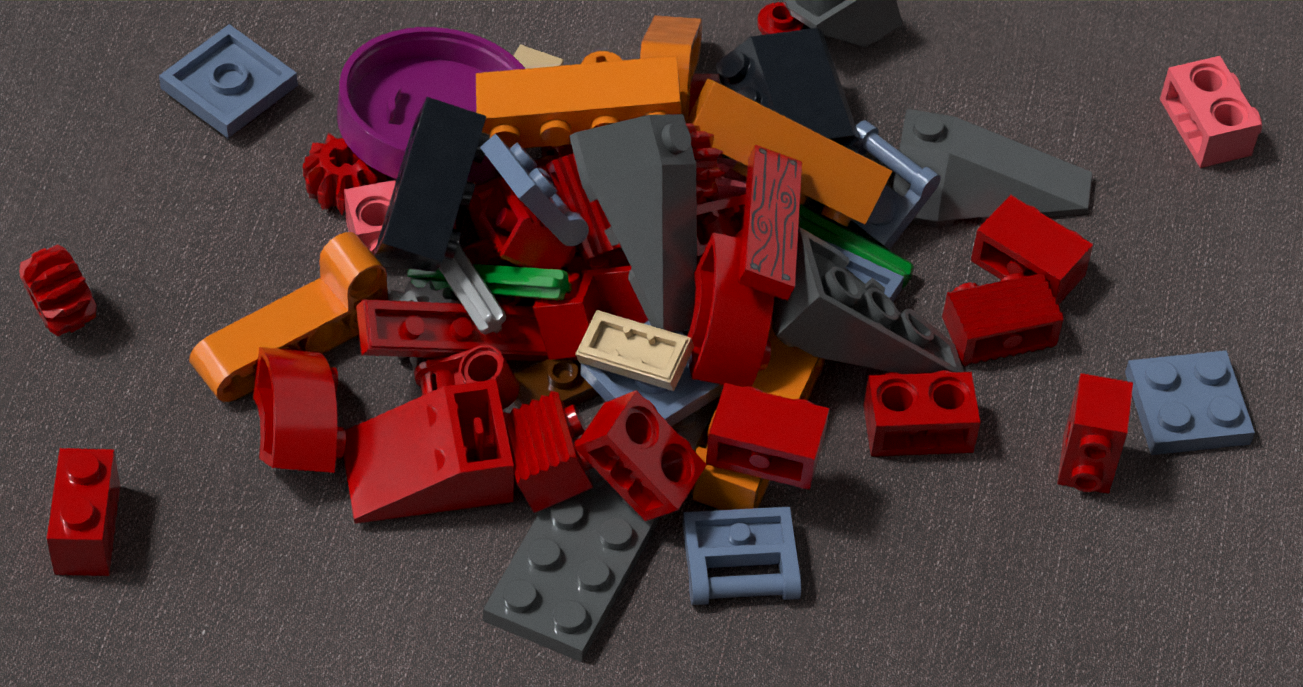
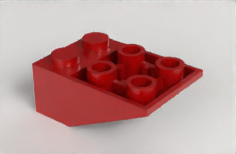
M496 379L443 386L345 430L346 444L343 458L354 524L513 502L514 463Z

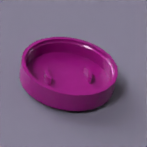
M415 27L382 34L359 47L344 64L339 80L337 103L338 128L348 147L362 161L377 171L397 179L414 121L426 97L476 112V73L525 69V67L513 55L495 43L459 30L438 27ZM485 155L481 164L472 163L467 180L477 184L501 174Z

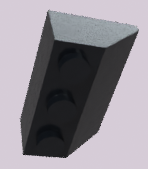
M818 28L751 36L715 64L723 86L846 148H849L860 139L824 34Z
M426 97L414 121L374 251L375 257L383 266L436 272L443 259L453 260L461 236L460 230L453 229L458 210L467 212L476 182L467 180L473 162L482 163L485 153L480 147L490 139V134L482 132L486 119L485 115Z

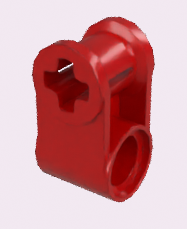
M489 345L477 346L471 350L443 358L429 359L420 363L414 371L415 382L421 388L422 396L443 386L487 381V379L497 380L502 409L509 407L519 394V382L502 353L497 348Z

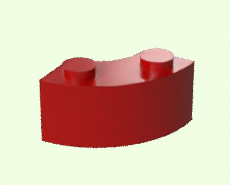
M712 233L694 272L696 285L695 308L687 337L692 339L695 347L688 360L692 379L722 385L728 383L740 387H752L758 370L764 371L770 361L771 342L768 340L775 296L738 283L741 238Z
M259 347L253 399L257 404L260 417L261 439L259 459L271 468L335 473L336 459H341L344 454L346 444L345 429L337 427L336 392L338 388V371L336 367L329 366L327 359L320 352Z

